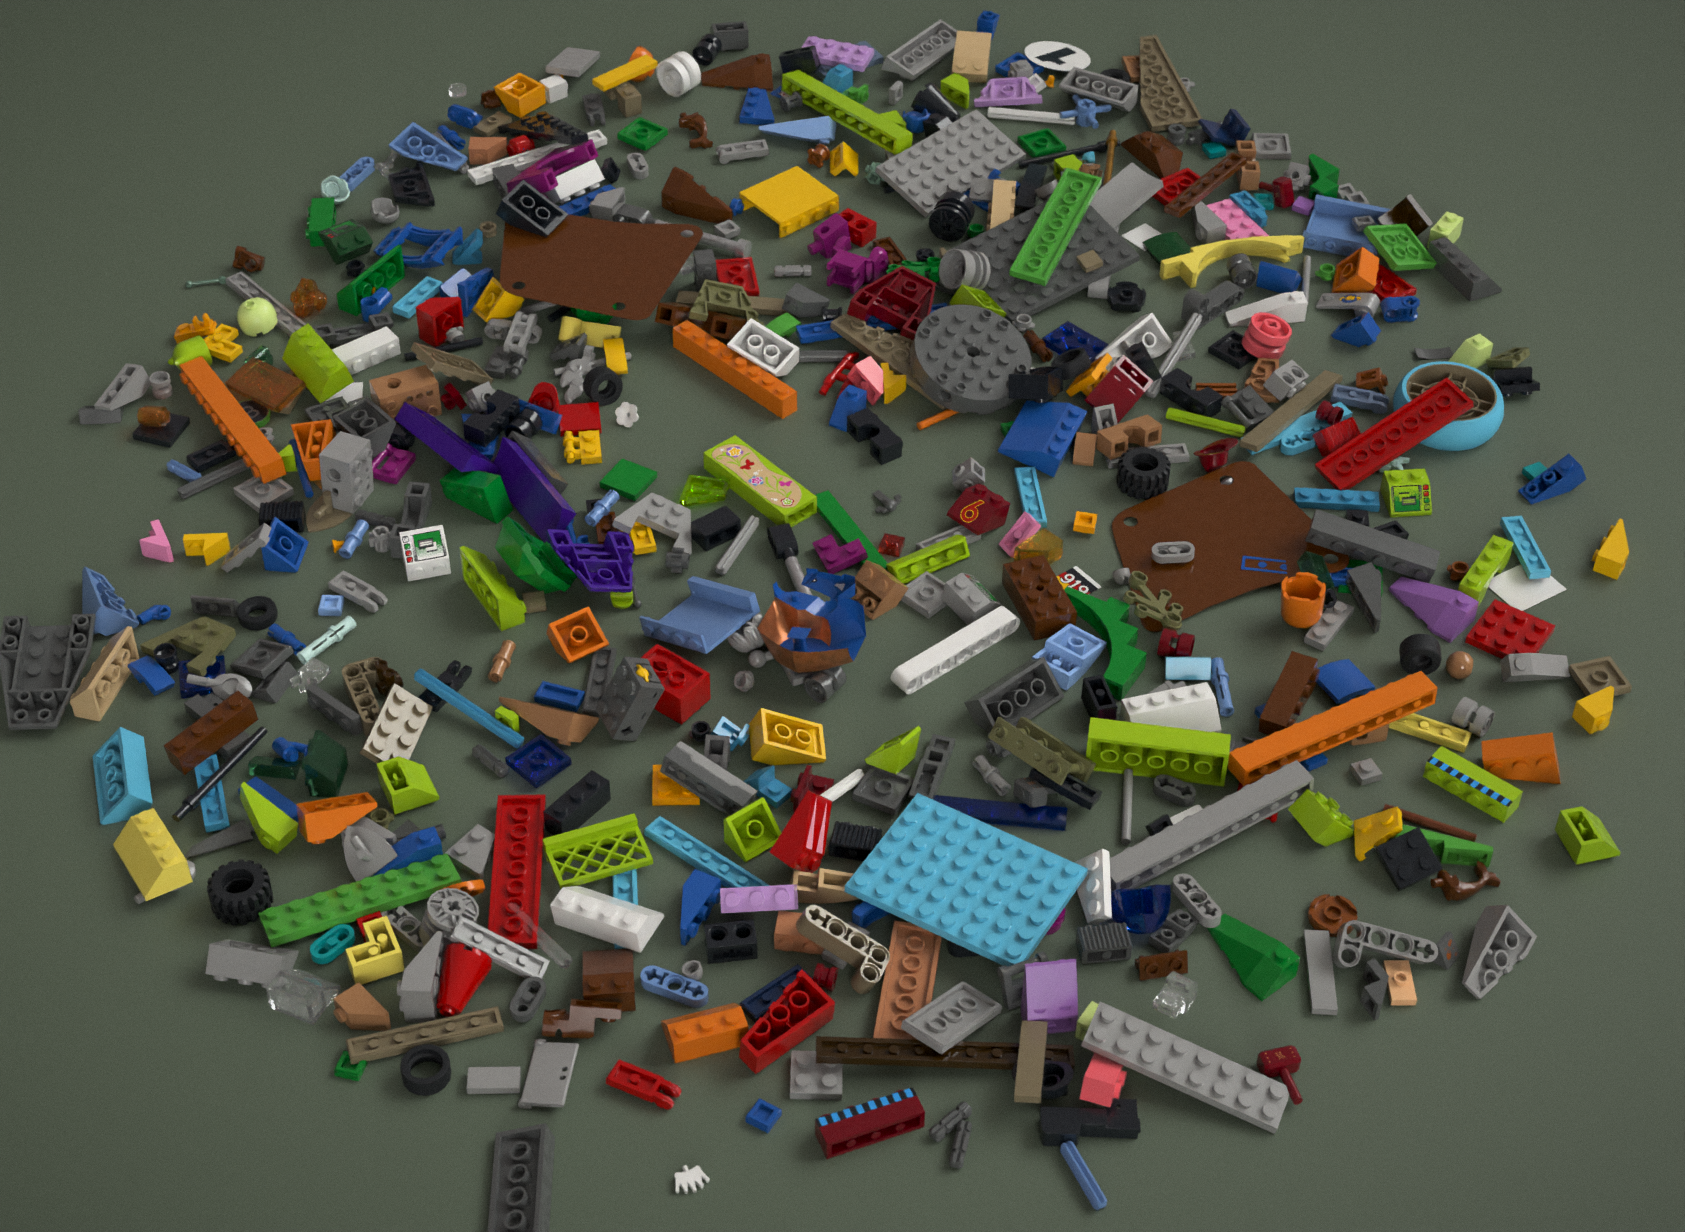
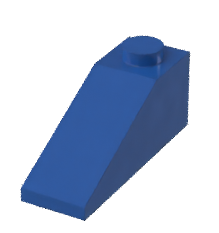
M435 826L410 833L394 844L392 848L398 857L372 876L384 874L392 869L398 870L414 862L421 863L431 860L436 855H443L442 843Z

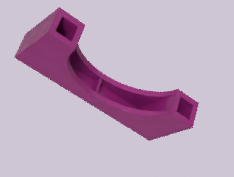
M589 139L586 142L554 149L506 183L508 192L510 193L522 180L526 181L540 193L551 191L558 186L555 175L598 157L593 140Z

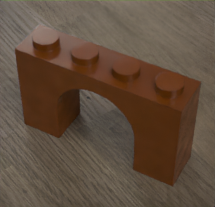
M659 302L655 322L670 326H677L688 320L702 330L710 331V335L725 339H732L747 321V319L709 310L706 321L690 319L689 314L692 306L675 302Z

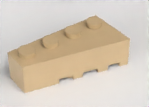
M994 180L992 203L989 202L986 231L1014 218L1016 181Z

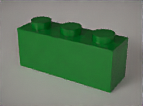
M334 197L312 198L311 206H308L309 217H307L305 232L306 239H310L311 247L325 246L318 232L336 225L337 212Z

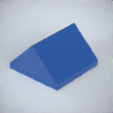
M1260 261L1257 287L1281 294L1297 290L1302 281L1298 271Z
M274 517L270 524L271 531L268 536L270 540L265 547L261 548L265 570L296 573L309 542Z

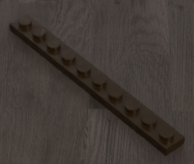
M816 1036L815 1042L816 1063L1012 1070L1013 1066L1018 1062L1019 1043L960 1041L943 1054L938 1053L920 1040ZM1046 1044L1045 1059L1065 1062L1072 1067L1074 1072L1075 1058L1073 1045Z

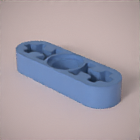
M371 157L360 158L339 177L347 182L350 192L375 170L374 159Z
M653 965L643 968L640 973L641 986L647 991L693 1008H701L708 1003V988L701 982ZM672 983H678L681 985V988L670 990L668 986Z

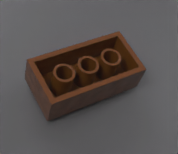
M1044 555L1003 564L1002 584L1034 641L1053 636L1069 623L1076 626L1077 611Z

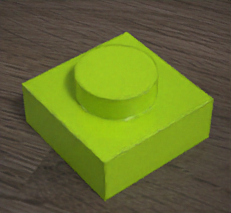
M503 706L495 710L496 719L515 732H520L519 717L514 711L508 710Z

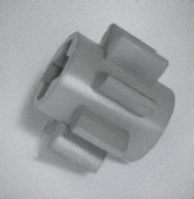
M377 526L372 532H369V547H375V550L381 553L390 550L389 536L391 531L389 532L388 527Z

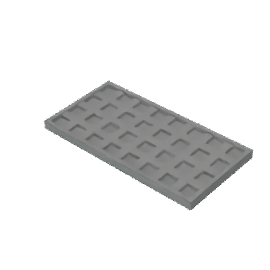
M976 109L878 165L875 172L927 218L931 215L940 196L950 191L965 193L971 189L972 177H988L994 169L1002 173L1025 159L1026 153Z

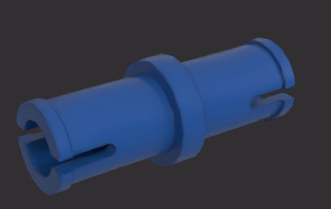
M445 125L438 127L440 131L437 132L450 145H453L458 150H462L465 147L463 144H466V141L460 138L457 132L448 129Z
M272 624L269 627L268 635L278 641V643L292 646L295 656L303 650L302 648H306V645L297 640L292 632L285 631L278 624Z

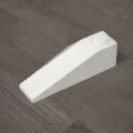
M1303 291L1286 292L1225 312V318L1229 327L1248 326L1251 317L1255 313L1260 312L1277 315L1287 323L1305 322L1308 302Z
M1149 313L1141 316L1127 327L1095 357V360L1108 353L1112 357V360L1106 366L1108 371L1123 355L1127 357L1125 351L1133 344H1138L1142 341L1151 358L1161 356L1174 344L1154 314Z

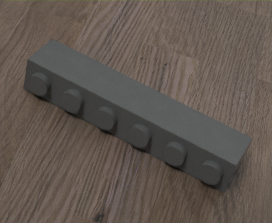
M1317 509L1311 520L1305 540L1314 545L1322 546L1369 563L1372 562L1376 566L1427 583L1430 582L1436 570L1440 551Z

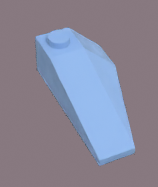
M829 116L762 125L759 126V130L766 134L827 145L829 141L835 140L836 122Z

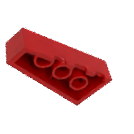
M801 969L796 975V979L791 984H788L778 1000L769 1006L766 1014L759 1018L741 1039L739 1058L757 1074L833 1020L835 1002Z

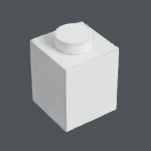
M558 74L539 81L545 87V99L547 102L553 103L568 97V83Z

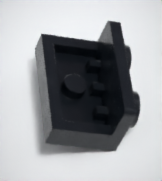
M1530 366L1493 370V379L1504 397L1513 396L1514 393L1530 395L1533 394V391H1540V383L1532 379V367Z

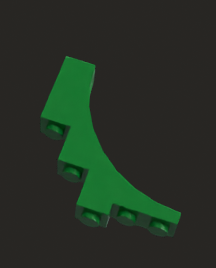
M1067 586L1064 591L1076 609L1077 615L1089 623L1100 635L1101 639L1107 642L1106 648L1110 663L1104 678L1114 699L1121 701L1145 669L1147 652L1134 648L1137 644L1138 628L1126 624L1129 618L1130 604L1112 597L1105 602Z

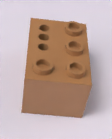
M427 365L369 380L372 401L393 420L404 402L434 417L442 415L439 385L432 371L427 368Z

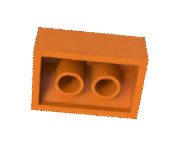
M736 1003L661 1021L674 1063L739 1048L741 1039L749 1031L742 1007Z

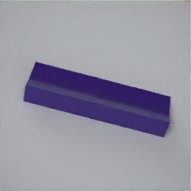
M404 402L394 419L460 472L485 471L497 474L500 469L499 466L434 416Z
M502 437L500 449L494 461L500 467L497 475L501 476L510 502L543 542L547 541L550 543L546 534L547 529L565 530L577 513L516 442Z

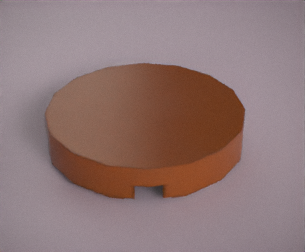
M1323 894L1316 897L1310 903L1308 912L1309 923L1315 930L1329 931L1330 937H1337L1338 929L1342 924L1357 920L1358 918L1357 909L1353 903L1340 895L1334 897L1330 896V894ZM1348 926L1347 934L1351 933L1354 927Z

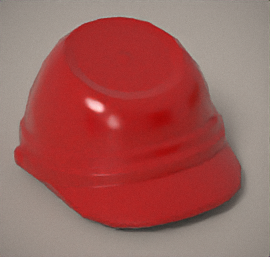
M548 382L538 383L534 387L528 402L557 413L559 410V399L555 386Z

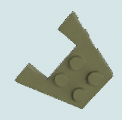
M705 279L689 314L690 319L706 321L708 317L707 309L713 312L720 311L733 316H744V319H747L746 323L752 318L764 326V323L758 320L759 315L756 310L752 309V302L742 286Z
M202 616L140 644L142 652L153 657L154 649L162 643H171L178 648L193 653L197 657L186 664L187 670L190 673L203 677L207 673L206 668L209 665L213 666L216 662L215 657L218 653L224 652L236 637V632L230 626Z

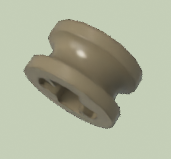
M486 221L480 224V231L483 232V237L491 238L497 234V226L494 222Z

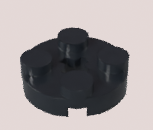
M1118 282L1115 287H1109L1107 301L1114 311L1139 312L1145 304L1146 291L1144 288L1142 290L1138 288V284L1133 282Z

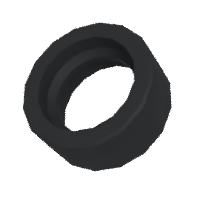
M1084 348L1068 350L1057 356L1051 363V367H1063V380H1068L1082 374L1091 365V361Z
M431 1044L419 1045L406 1052L401 1059L400 1070L404 1086L411 1093L425 1096L438 1093L447 1086L451 1079L450 1060L448 1054L441 1047ZM422 1062H435L441 1066V1070L429 1078H417L410 1073L413 1067Z

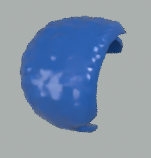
M926 109L923 110L922 114L917 111H910L905 114V111H903L902 118L906 122V130L915 134L924 132L923 121L929 118L931 114Z

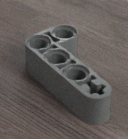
M1229 280L1224 281L1204 295L1194 289H1190L1183 300L1181 318L1188 322L1194 312L1201 314L1202 321L1198 326V329L1238 304L1242 300L1245 290Z

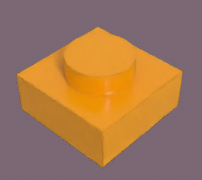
M1076 511L1073 531L1094 534L1098 514Z

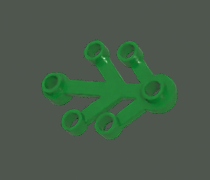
M929 257L927 262L904 260L901 265L890 264L886 274L904 266L925 277V271H930L928 279L933 282H939L938 272L941 258Z

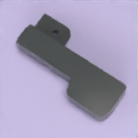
M213 692L203 698L197 694L184 702V706L189 715L199 720L215 708V705L218 706L222 703L223 700ZM245 731L241 732L217 750L216 753L227 761L250 738V735Z

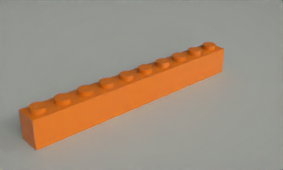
M200 356L180 364L182 373L179 376L184 385L187 384L191 395L194 394L198 404H202L207 415L210 414L214 425L218 424L221 434L223 436L226 435L230 446L234 445L237 455L239 457L242 456L246 467L251 468L253 476L259 478L265 484L286 475L282 457L205 359Z
M1422 671L1407 675L1405 678L1391 682L1377 690H1372L1356 699L1353 698L1344 704L1332 707L1323 713L1313 715L1309 719L1294 723L1288 728L1276 731L1262 739H1257L1241 748L1234 749L1229 752L1228 769L1243 786L1260 780L1264 775L1279 770L1285 764H1290L1296 760L1298 762L1304 761L1435 704L1438 687Z

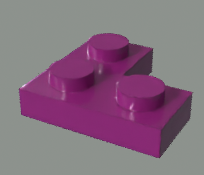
M832 534L812 543L827 573L830 574L839 572L868 558L867 552L859 539L838 547Z

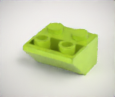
M395 757L376 764L379 783L394 815L440 800L424 765L402 757Z
M1307 789L1288 808L1315 842L1325 847L1354 836L1353 821L1346 814H1341L1338 810L1340 806L1331 797L1327 799L1319 791L1314 793Z
M1583 806L1560 811L1555 831L1575 864L1620 856L1621 852L1599 817Z

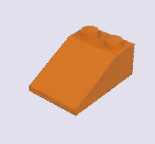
M368 792L298 803L296 807L299 831L307 842H311V844L325 843L326 839L335 837L345 830L347 826L352 825L375 809L377 802Z

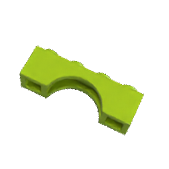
M1493 535L1460 582L1458 591L1479 601V606L1495 573L1501 574L1508 564L1514 542Z

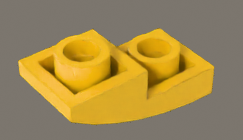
M623 338L603 339L606 367L610 368L617 375L628 374Z

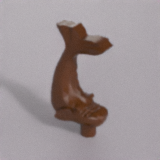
M685 112L681 113L679 127L688 128L689 131L695 129L701 136L690 140L689 148L694 149L701 146L706 149L713 147V142L707 139L708 129L703 116L699 115L698 112L687 115Z
M1477 861L1474 867V872L1479 879L1477 881L1463 882L1458 880L1457 875L1451 876L1446 870H1440L1436 878L1431 879L1430 883L1432 888L1440 887L1448 901H1461L1477 894L1485 885L1499 887L1501 881L1495 873L1487 871L1483 862Z

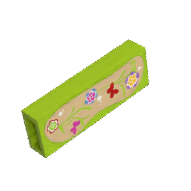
M736 435L703 452L704 469L776 525L789 523L793 527L817 513V496Z

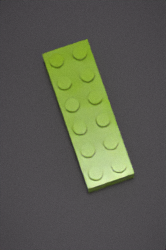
M1090 717L1086 757L1096 763L1095 771L1124 774L1125 769H1131L1135 776L1155 778L1158 775L1166 774L1183 782L1224 787L1231 734Z

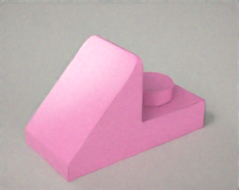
M1024 512L1000 541L999 546L1012 558L1035 549L1037 546L1031 541V538L1041 525L1029 513Z
M159 519L151 521L152 530L149 531L150 537L140 539L139 541L143 556L169 563L174 562L170 543Z

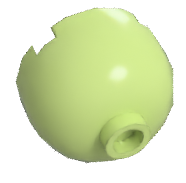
M260 297L246 300L240 305L237 312L239 327L244 334L252 337L257 336L256 333L262 332L263 335L268 333L275 327L278 321L273 305Z

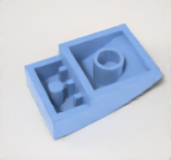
M1069 623L1047 639L1045 647L1032 656V659L1044 657L1059 687L1067 691L1092 666L1106 647L1107 642Z

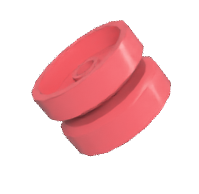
M1264 312L1255 313L1251 317L1248 329L1242 337V345L1246 351L1257 358L1279 359L1292 335V329L1284 319L1277 315Z

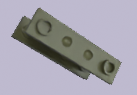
M998 717L988 738L1059 785L1063 784L1067 774L1087 783L1096 766L1095 762L1026 717H1020L1016 727L1003 718Z

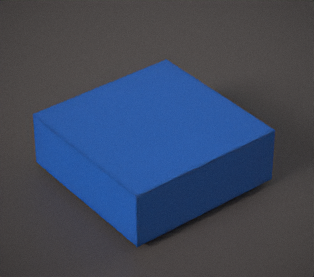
M759 1098L745 1116V1122L769 1133L782 1115V1109Z

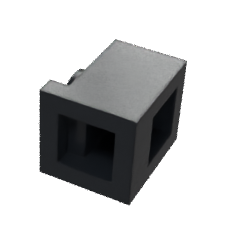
M396 422L388 443L394 448L408 451L414 444L415 436L400 423Z

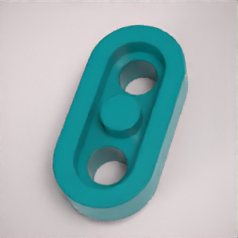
M340 924L330 929L311 944V959L317 964H327L333 961L354 944L355 934L353 928L346 924Z

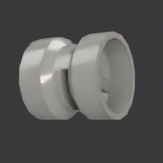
M156 371L150 375V384L155 398L166 399L173 394L168 372Z

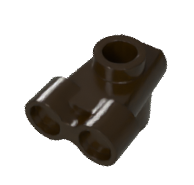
M378 660L375 663L376 674L379 679L375 684L381 695L384 694L386 696L394 683L400 687L404 686L399 673L392 668H388L387 661Z

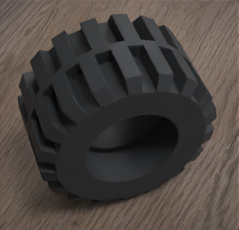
M1135 447L1133 450H1126V453H1123L1119 458L1117 486L1123 493H1127L1129 497H1136L1135 499L1142 498L1144 500L1153 498L1167 491L1171 463L1168 461V457L1163 455V452L1156 451L1154 448Z
M239 859L238 862L229 861L227 865L222 864L219 866V870H214L211 874L212 877L207 881V892L215 917L218 920L221 919L225 924L231 922V925L235 926L238 923L248 925L247 922L252 921L254 923L258 921V912L262 913L270 908L271 903H273V892L267 870L259 863L254 864L252 860L244 862V859Z

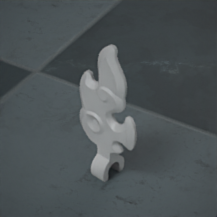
M586 345L582 359H573L566 365V370L560 378V385L562 388L566 385L569 386L564 395L567 404H572L573 400L578 398L584 391V379L582 376L587 375L593 369L591 368L594 365L592 361L596 356V353H593L594 346Z

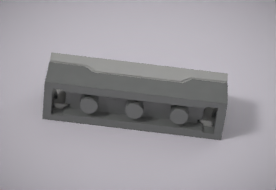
M681 741L665 755L660 769L661 773L727 816L754 802L757 793L756 789Z

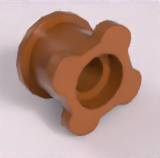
M818 144L815 149L810 148L807 151L809 154L808 163L814 164L818 168L823 166V161L830 158V151L823 144Z

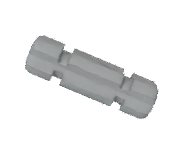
M776 265L774 267V275L776 277H783V275L785 277L811 276L812 274L811 265H803V267L801 265H785V267Z

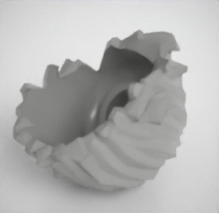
M758 613L749 621H746L743 626L727 637L728 643L739 652H751L760 648L764 641L757 628L763 620V615Z

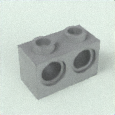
M1291 360L1275 370L1263 386L1279 401H1282L1286 397L1290 399L1296 392L1303 389L1307 385L1305 381L1309 375L1297 363Z

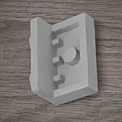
M985 176L972 177L969 199L971 201L992 203L994 179H988ZM996 178V180H1006L1003 178Z

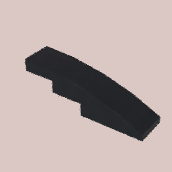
M1029 164L1019 189L1015 208L1030 210L1036 206L1039 199L1034 190L1043 186L1048 166Z

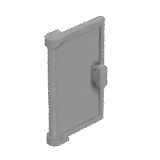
M536 1039L518 1106L523 1109H532V1106L564 1107L579 1044L547 1042L546 1039Z

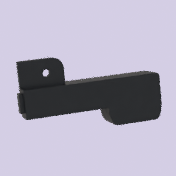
M1114 1098L1111 1107L1105 1106V1109L1041 1107L1039 1120L1041 1143L1044 1146H1061L1063 1143L1072 1141L1077 1146L1079 1137L1137 1139L1138 1133L1141 1131L1137 1099Z

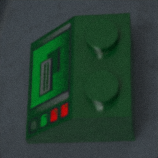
M353 219L318 232L336 265L369 253L373 245V241L366 228Z

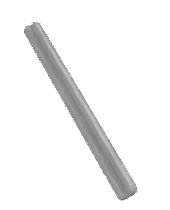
M1194 312L1158 369L1162 377L1172 371L1201 323V314ZM1161 378L1154 381L1146 390L1147 397H1156L1160 390Z

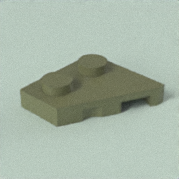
M1514 347L1486 360L1487 367L1496 369L1515 368L1530 356L1529 347Z

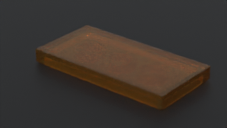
M252 357L225 382L227 388L277 413L306 387L304 381L255 357Z

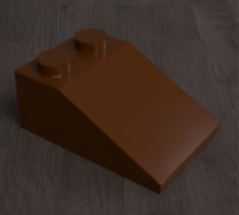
M633 950L583 951L584 1000L623 1003L622 1012L636 1011Z

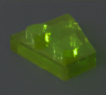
M689 474L679 504L687 507L723 501L728 494L730 480Z

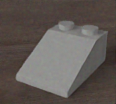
M437 931L404 969L402 980H398L397 995L401 996L399 1009L401 1012H404L405 1022L423 1023L437 1019L438 1008L436 1003L445 950L442 931Z

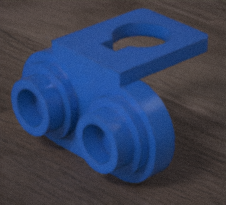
M453 104L448 108V118L456 122L457 125L469 129L478 125L483 119V116L477 114L474 110L457 104Z

